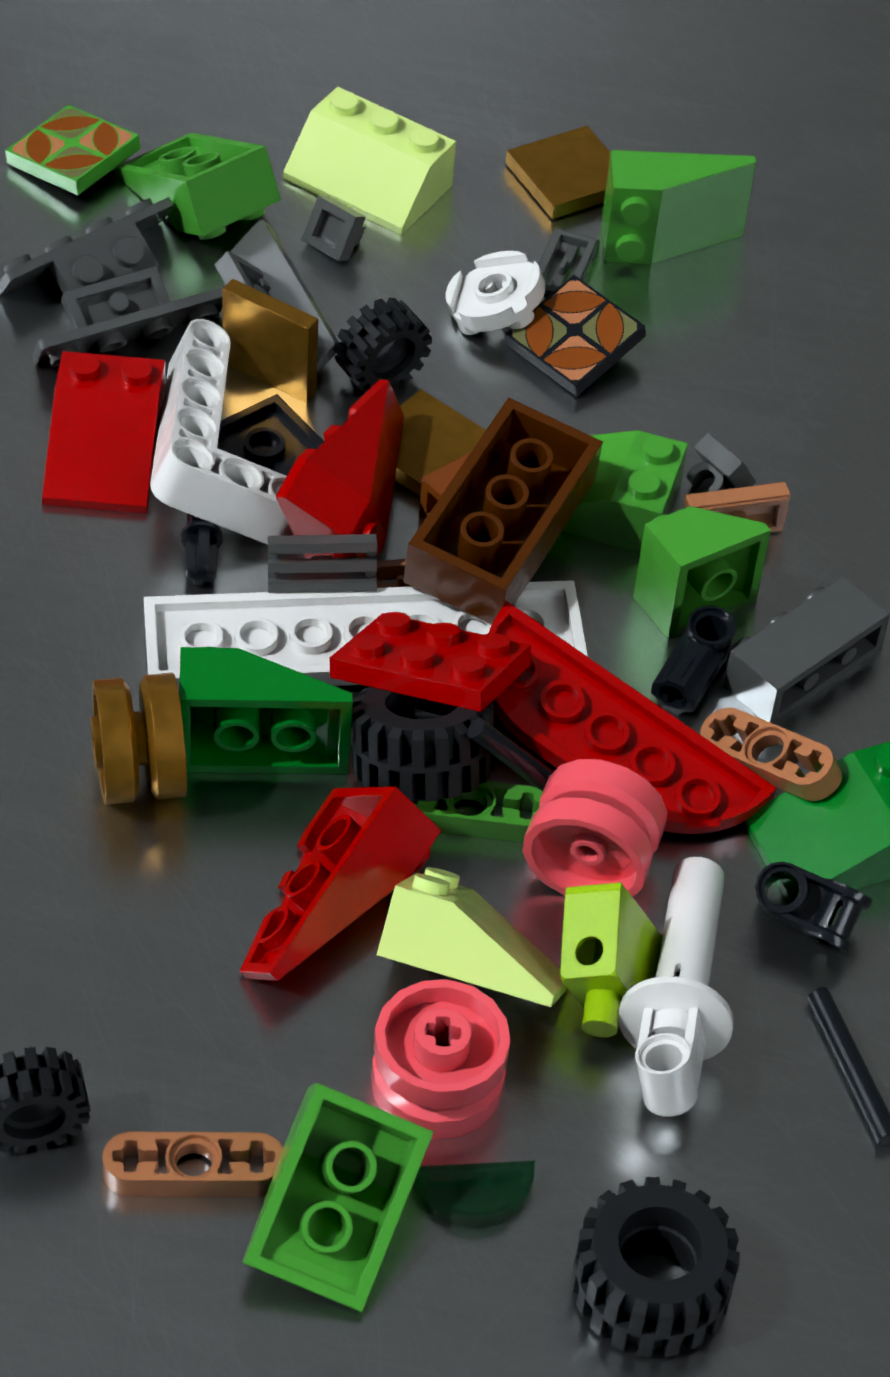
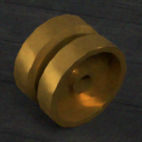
M170 672L144 675L139 683V711L136 712L133 711L130 688L122 677L93 680L94 716L90 717L95 769H99L105 805L135 801L140 788V765H145L149 791L157 800L186 797L185 742L175 674Z

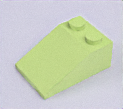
M427 867L424 874L416 873L395 885L377 956L548 1007H552L567 991V987L561 980L560 968L474 889L458 885L459 875L442 869Z

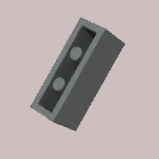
M843 576L826 588L819 587L815 589L805 602L790 612L784 611L777 614L766 628L751 638L743 637L738 640L727 655L728 666L723 687L761 719L774 723L881 650L890 612Z

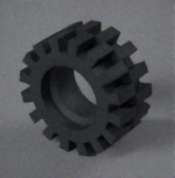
M381 298L374 301L373 309H370L367 304L359 310L362 315L358 319L352 315L346 321L351 327L348 330H340L338 337L342 342L335 343L334 351L337 353L334 356L336 362L357 387L365 393L379 379L389 380L393 391L399 389L398 381L403 379L408 383L413 378L409 373L413 369L420 371L424 366L420 358L429 357L431 351L427 346L432 344V336L429 334L430 330L402 300L399 302L396 298H388L387 303H385Z
M35 1047L24 1048V1056L16 1057L13 1051L3 1054L4 1062L0 1064L1 1152L6 1153L11 1146H14L15 1154L26 1153L28 1146L36 1145L37 1151L47 1150V1142L54 1141L59 1146L67 1142L66 1133L76 1136L82 1131L81 1124L88 1123L91 1109L82 1067L78 1059L73 1060L71 1053L63 1051L57 1056L56 1048L46 1047L42 1054H37Z

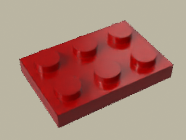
M388 612L378 616L329 658L330 678L482 712L531 665V645L511 641L509 637L503 634L489 633L483 635L460 630L457 625L452 623L432 624L410 619L405 613Z

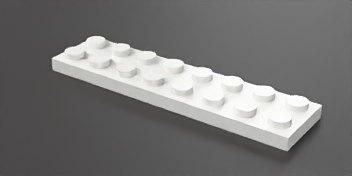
M574 580L529 582L514 606L588 657ZM413 586L377 588V591L254 592L144 597L147 673L149 675L173 672L178 692L181 647L239 648L333 686L360 685L330 678L329 658L382 613L401 612L407 614L410 619L432 624L452 623L457 625L460 630L483 635L489 633L492 625Z

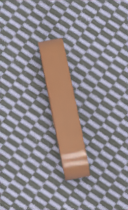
M723 708L709 715L701 726V736L776 788L804 800L817 801L824 799L834 793L842 781V770L833 753L826 745L739 709ZM738 733L740 738L744 742L743 745H741L738 739L733 738L732 736ZM772 745L783 746L781 754L776 759L766 763L757 761L760 753L765 748ZM798 761L800 762L802 768L810 771L805 776L802 773L800 767L797 765Z
M124 1132L111 1138L103 1149V1178L110 1190L126 1197H264L267 1195L283 1147L273 1136L260 1132ZM197 1153L207 1157L212 1165L205 1173L190 1176L182 1173L177 1168L176 1163L187 1154ZM158 1155H166V1173H158ZM222 1156H230L229 1174H222ZM125 1157H138L137 1171H124ZM250 1158H263V1172H250Z

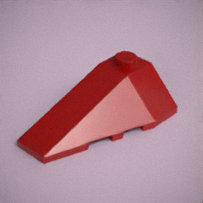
M379 379L349 408L347 421L341 426L331 425L323 433L325 442L317 449L307 448L295 461L275 496L294 535L376 534L377 555L382 551L388 531L404 422V414L389 380ZM365 553L304 554L305 558L320 555H331L333 558L365 557Z
M396 786L333 788L299 840L296 848L304 856L296 872L291 870L284 873L278 886L285 894L281 906L272 910L264 917L239 972L247 979L280 980L392 892L395 885L418 871L429 859L431 854L430 847L441 830Z

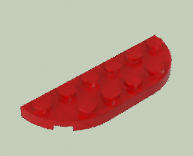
M508 601L500 609L489 633L503 634L509 637L511 641L531 645V665L493 700L494 711L506 729L516 739L554 767L558 768L562 764L577 759L604 760L627 767L645 778L662 796L668 812L664 831L671 833L703 834L731 828L746 821L766 802L774 798L777 788L520 609Z

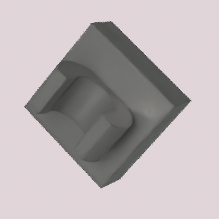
M329 195L318 196L301 240L337 261H349L355 244L360 243L366 225L363 223L366 216Z
M709 433L694 446V449L703 460V462L695 464L689 470L686 477L694 488L699 487L707 478H714V482L705 492L725 490L729 486L732 489L748 487L756 483L745 464Z

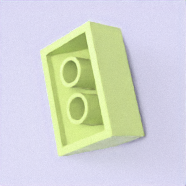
M337 86L311 110L283 171V180L317 196L329 195L366 216L365 219L399 235H403L453 186L456 141Z

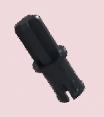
M187 513L186 526L181 531V543L185 548V575L192 579L193 584L203 585L204 581H213L216 577L217 549L222 544L223 533L218 525Z

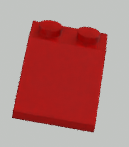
M62 351L54 391L42 505L147 514L151 492L150 481L165 391V360Z

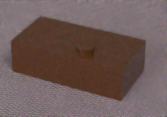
M508 397L408 543L403 582L492 625L498 612L507 601L515 605L594 483L603 441Z

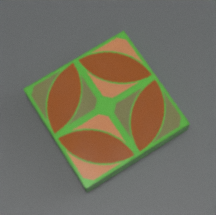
M67 105L5 150L7 164L79 195L140 150L141 146L138 134L71 105Z

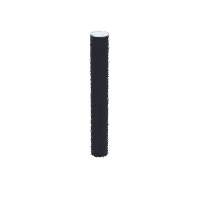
M482 718L474 720L467 730V736L543 792L549 776L554 771Z
M827 987L816 988L808 994L807 1000L877 1144L880 1147L890 1146L889 1110Z

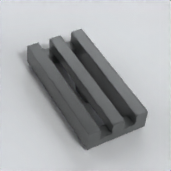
M554 228L538 263L544 281L562 242L569 244L551 286L545 284L543 298L546 299L565 283L580 247L586 249L574 275L586 282L599 253V239Z
M376 534L267 536L268 593L377 591ZM365 553V557L333 558L331 555L312 556L311 558L279 559V554Z

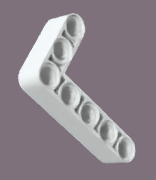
M195 319L189 323L169 362L150 481L151 491L162 503L267 545V536L294 535L275 497L287 476L217 448L231 341L227 332L219 325L205 319Z

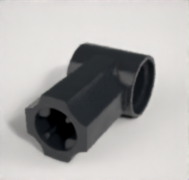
M713 605L702 606L690 614L686 632L653 681L651 687V694L659 700L662 708L677 715L682 712L693 713L716 675L721 674L727 668V655L733 647L736 632V622L731 613Z

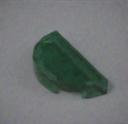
M535 1161L420 1166L413 1187L417 1199L433 1216L456 1227L482 1229L502 1224L521 1211L532 1193Z

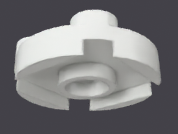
M500 251L484 255L474 261L475 270L469 272L465 277H463L460 270L453 276L447 286L446 302L461 332L466 335L494 331L505 327L520 329L527 326L533 321V310L539 305L545 293V281L539 265L535 260L534 264L528 262L526 254L519 251Z

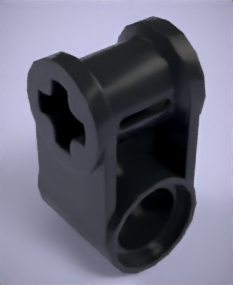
M783 861L771 863L763 868L757 876L755 884L757 899L767 916L800 931L803 935L821 945L844 954H848L852 947L848 939L862 909H869L873 901L854 888L832 879L822 878L792 863ZM781 879L792 880L799 886L798 896L793 902L780 906L768 900V890L774 882ZM841 907V910L835 920L834 925L831 926L839 908Z

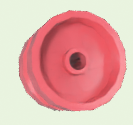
M577 759L560 765L549 776L540 797L539 809L533 815L524 836L522 852L533 873L545 885L564 896L566 887L622 882L631 896L634 897L644 886L651 867L653 853L658 848L666 826L668 812L659 792L645 778L627 767L604 760Z
M449 979L420 981L399 990L382 1007L375 1027V1054L372 1060L371 1079L374 1099L380 1109L433 1131L431 1139L459 1138L481 1128L498 1110L505 1086L506 1064L511 1042L507 1019L496 1002L472 985Z

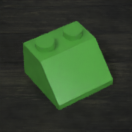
M693 506L656 517L644 526L633 595L634 599L667 639L685 633L690 614L702 606L714 605L725 609L729 613H733L755 604L771 529L763 522Z

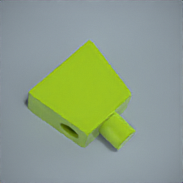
M622 882L566 887L560 967L561 980L584 1008L581 1029L595 1037L605 1038L616 1035L619 1023V1006L625 993L639 982L656 976L662 935Z

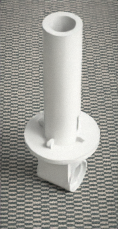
M704 857L685 858L675 866L656 976L631 987L623 996L619 1006L618 1024L626 1040L636 1048L635 1059L644 1104L649 1111L659 1116H677L687 1112L695 1105L698 1099L702 1062L720 1053L728 1045L733 1032L734 1019L730 1006L718 992L709 987L725 874L716 862Z

